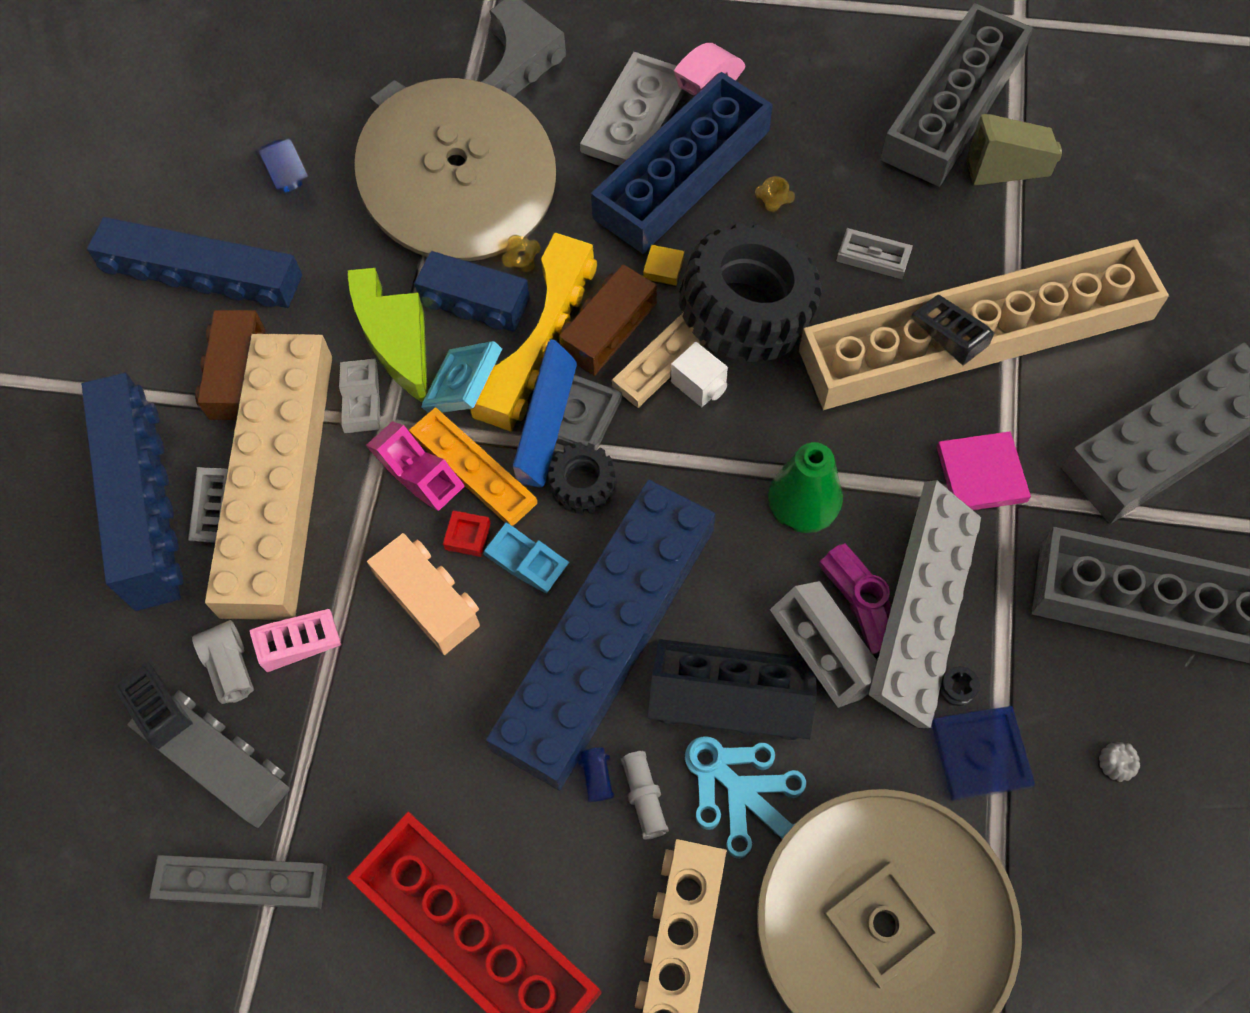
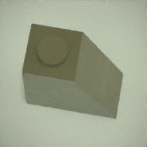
M981 114L966 162L974 186L1049 177L1052 175L1057 162L1061 159L1062 148L1060 142L1055 140L1052 128L991 114Z

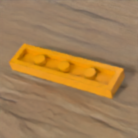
M436 407L409 429V432L419 445L429 454L443 458L465 487L505 523L507 522L514 526L538 504L536 497Z

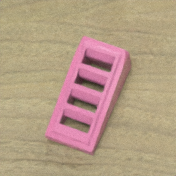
M330 609L269 623L250 630L258 662L266 672L342 645ZM321 623L326 638L318 640L315 625ZM306 629L309 643L303 644L299 632ZM284 636H291L294 647H286ZM274 640L277 651L270 652L268 642Z

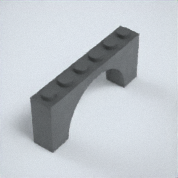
M503 0L490 10L493 34L499 38L505 47L504 56L497 68L481 82L494 86L515 97L518 92L531 82H535L544 72L552 66L559 64L566 56L564 32L522 0ZM395 80L370 98L373 110L375 111L385 100L406 87Z

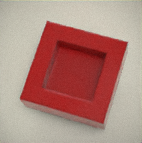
M453 510L443 541L444 549L481 557L491 524L489 517Z

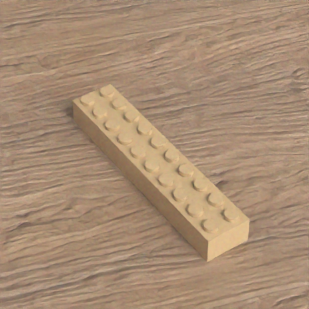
M1138 239L803 328L799 352L823 410L1153 320L1169 297V294ZM938 294L974 316L995 332L990 345L964 366L911 318L912 313ZM936 308L928 316L933 319L941 311ZM946 318L940 324L945 326L951 320ZM956 326L951 331L956 334L960 329ZM967 335L963 337L966 341L970 339Z

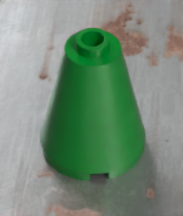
M816 442L801 446L773 478L768 492L769 508L776 520L782 525L785 523L794 528V531L800 533L818 532L830 526L839 514L843 503V494L835 458L827 446Z

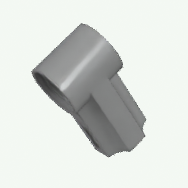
M229 620L192 636L194 648L200 661L208 669L218 701L221 704L235 703L247 698L254 691L241 654L244 652V646L234 623Z

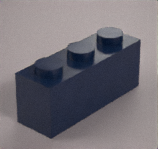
M434 251L430 252L414 283L420 301L424 306L432 310L442 309L454 313L459 318L465 320L474 319L484 322L497 330L506 329L515 332L530 300L527 279Z

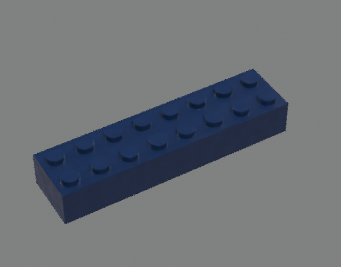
M648 479L487 737L486 741L493 753L561 791L711 537L715 523L714 512Z

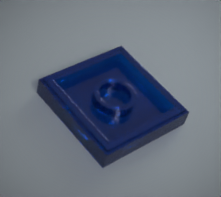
M1012 706L933 719L932 728L952 801L1029 789L1035 786Z

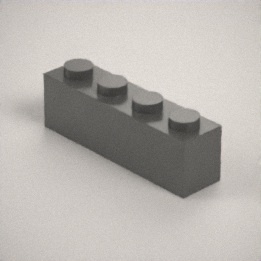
M177 690L173 696L193 724L157 750L244 820L259 828L291 789L280 780L285 773L267 758L260 765L250 757L255 751L253 747L237 735L232 741L221 734L226 726L208 712L202 718L192 711L197 704L180 690ZM160 699L143 713L147 715L162 704L163 700ZM170 711L164 712L153 720L151 724L153 726L168 716ZM132 718L127 725L146 740Z

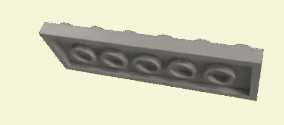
M937 480L924 482L869 691V696L917 728H931L981 521V517Z

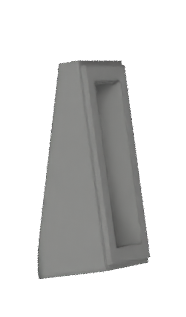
M197 467L189 541L216 542L217 532L202 531L203 524L219 525L220 514L219 517H205L207 510H216L221 513L228 469ZM213 483H223V488L212 489ZM210 496L221 497V503H210Z

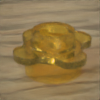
M778 176L766 179L763 186H758L755 190L756 197L761 198L766 204L765 208L772 212L777 211L785 203H792L795 199L794 192L789 191L788 182Z
M519 235L510 236L506 247L507 253L502 256L503 264L506 267H520L524 272L532 271L535 267L533 262L535 255L541 250L540 244L536 240L530 241ZM524 251L523 256H519L518 253Z

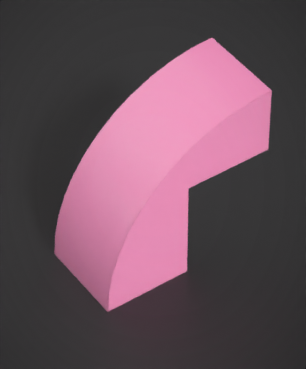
M705 43L693 49L674 69V74L678 86L695 96L720 72L736 81L745 69V64L743 60L716 44Z

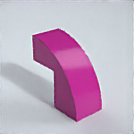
M392 421L366 444L373 455L400 483L416 497L437 511L465 487L443 458L426 453L402 424Z

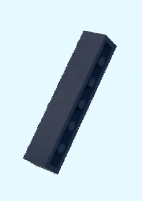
M107 217L102 218L87 248L97 267L108 274L120 273L130 275L141 281L149 279L163 282L171 287L183 286L193 288L204 294H210L211 292L222 294L238 301L243 299L256 301L267 307L280 306L289 308L302 277L294 255Z

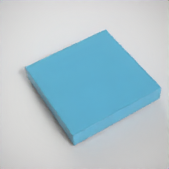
M491 341L449 349L421 408L428 413L435 407L441 412L474 408L502 348L496 342Z

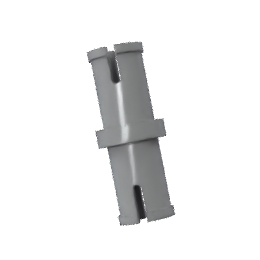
M644 751L632 752L620 759L631 791L628 794V799L631 805H635L643 832V839L657 838L669 832L658 800L661 792L659 786L653 783L646 753Z

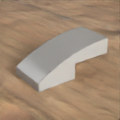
M376 359L340 362L341 425L344 433L380 430V396Z

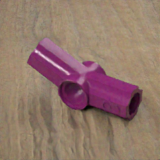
M844 543L829 551L819 562L818 566L849 601L850 610L858 619L867 648L875 658H878L891 611L889 586L881 577L873 575ZM860 594H873L878 602H865Z

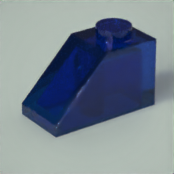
M281 138L255 150L274 188L279 189L283 187L284 191L288 192L303 185L301 179L308 175L290 138Z

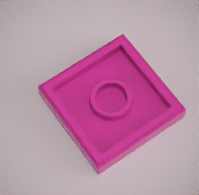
M1011 431L940 441L936 448L948 490L972 510L1027 503L1031 498Z

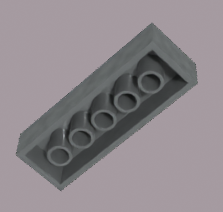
M974 3L887 132L880 160L940 187L976 131L981 114L988 112L1023 57L1033 27Z
M1245 342L1072 450L1061 469L1109 524H1112L1250 435V347Z
M1053 527L1041 543L1032 615L1250 663V569Z

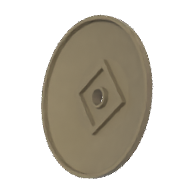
M441 78L406 87L385 100L374 111L363 127L358 139L355 153V177L361 200L367 212L380 229L395 242L426 257L429 256L431 251L464 261H475L508 251L526 239L537 228L549 209L553 198L556 182V164L552 145L543 126L533 113L516 98L482 82L460 78ZM452 155H460L466 162L463 165L454 166L447 159Z
M887 789L857 791L831 799L807 813L788 831L773 852L761 882L757 908V927L761 954L774 988L791 1013H1000L1010 996L1016 981L1022 949V926L1014 889L1001 861L978 831L956 813L935 801L916 794ZM880 911L889 913L895 920L896 928L890 937L879 935L874 928V917Z

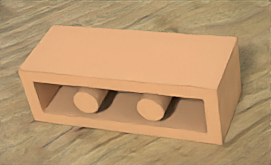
M402 533L371 557L367 563L374 576L442 654L446 655L480 627L476 616L479 608L467 593L464 592L459 595L452 588L455 582L442 566L435 569L428 561L431 558L430 553L418 539L412 543Z

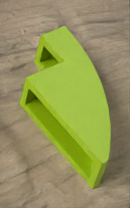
M376 268L348 270L349 291L354 310L372 352L396 383L414 398L423 402L428 391L424 311L419 294L409 293L382 296V286Z

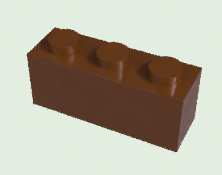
M623 264L615 274L611 273L606 277L600 291L594 297H589L584 302L577 317L572 322L568 321L562 327L559 333L560 345L574 357L579 367L595 376L657 304V284Z
M214 310L212 324L207 326L206 338L208 347L206 354H203L201 358V371L203 375L201 385L196 387L195 400L209 420H237L251 335L265 334L266 330L256 310Z

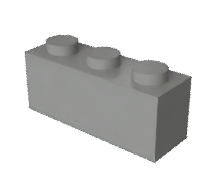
M820 581L795 586L770 611L838 708L863 699L869 694L877 660Z

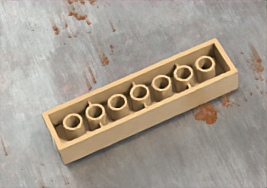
M251 335L205 604L219 619L286 620L296 616L332 364V355L323 335Z

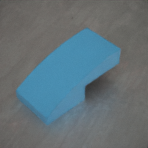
M507 522L483 553L484 556L512 575L546 594L569 564L566 559L538 540L535 543Z

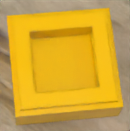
M651 245L643 276L650 281L676 286L684 261V251Z

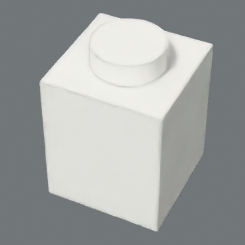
M695 342L671 364V382L700 407H703L711 399L717 400L726 390L728 367L699 343Z

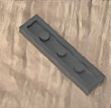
M158 855L149 899L168 902L321 909L327 865L324 863Z

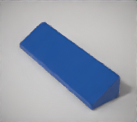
M552 339L547 343L513 463L516 480L521 484L543 487L545 485L577 367L574 357L556 340Z

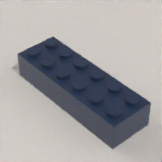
M720 72L591 193L592 218L644 254L651 245L666 233L770 131L773 104L728 75Z
M126 372L81 383L106 585L135 611L180 600L179 585H183L184 579L179 564L175 563L174 552L178 551L179 546L176 534L173 529H170L169 519L173 518L174 513L170 499L165 496L164 486L169 485V479L165 467L160 462V455L164 454V446L155 428V424L160 422L157 408L153 402L148 403L141 385H135Z

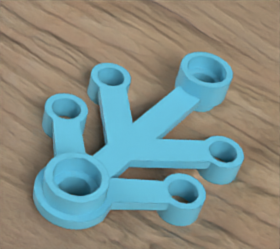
M699 737L688 745L685 752V762L691 773L698 776L700 806L696 811L697 824L703 829L711 830L720 822L721 812L719 807L715 805L716 778L728 789L730 836L728 837L726 848L732 857L737 859L744 858L750 853L752 848V840L747 834L746 807L783 839L795 824H791L758 793L783 792L790 798L799 797L806 788L804 775L799 771L791 770L784 775L738 776L727 765L751 763L756 769L766 770L774 762V749L767 743H758L754 747L723 748L714 738ZM759 750H764L769 754L770 760L765 763L759 762L755 758V753ZM702 752H708L712 755L713 761L707 765L701 764L698 761V755ZM788 778L798 779L801 788L796 791L790 790L786 786V780ZM705 809H710L716 814V819L711 823H706L701 819V812ZM735 838L744 839L747 843L746 850L742 852L735 851L731 845L732 840Z

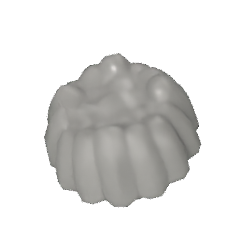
M1109 743L1106 748L1101 750L1099 765L1103 769V773L1108 775L1110 779L1122 782L1123 780L1129 781L1132 777L1136 776L1140 769V759L1137 751L1130 743Z

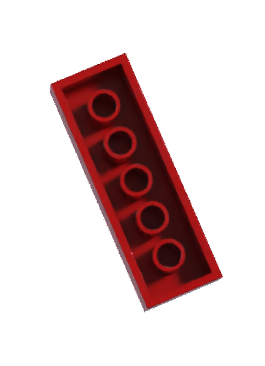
M409 811L347 877L486 1013H586L602 994L601 990Z

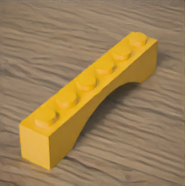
M554 233L541 258L547 294L545 307L539 323L530 337L516 352L493 367L474 408L470 409L472 418L511 432L517 420H523L528 408L527 400L535 389L547 343L550 339L557 341L562 327L570 321V313L573 307H578L582 301L584 285L587 279L592 280L595 275L597 260H594L592 244Z

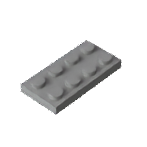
M633 52L580 143L581 153L618 166L622 165L670 120L685 90L678 86L674 74V69L677 66Z

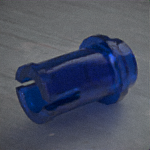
M604 748L584 750L581 752V760L578 761L579 766H583L588 802H598L614 797L607 762L610 761V755L605 754Z

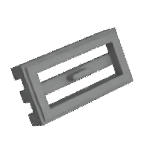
M847 228L837 256V262L903 279L913 245ZM849 242L856 243V244L863 245V246H867V247H869V248H865V247H861V246H858V245L850 244ZM882 251L889 252V253H893V254H897V255H900V256H902V257H898V256H895V255L887 254V253H884V252H882Z

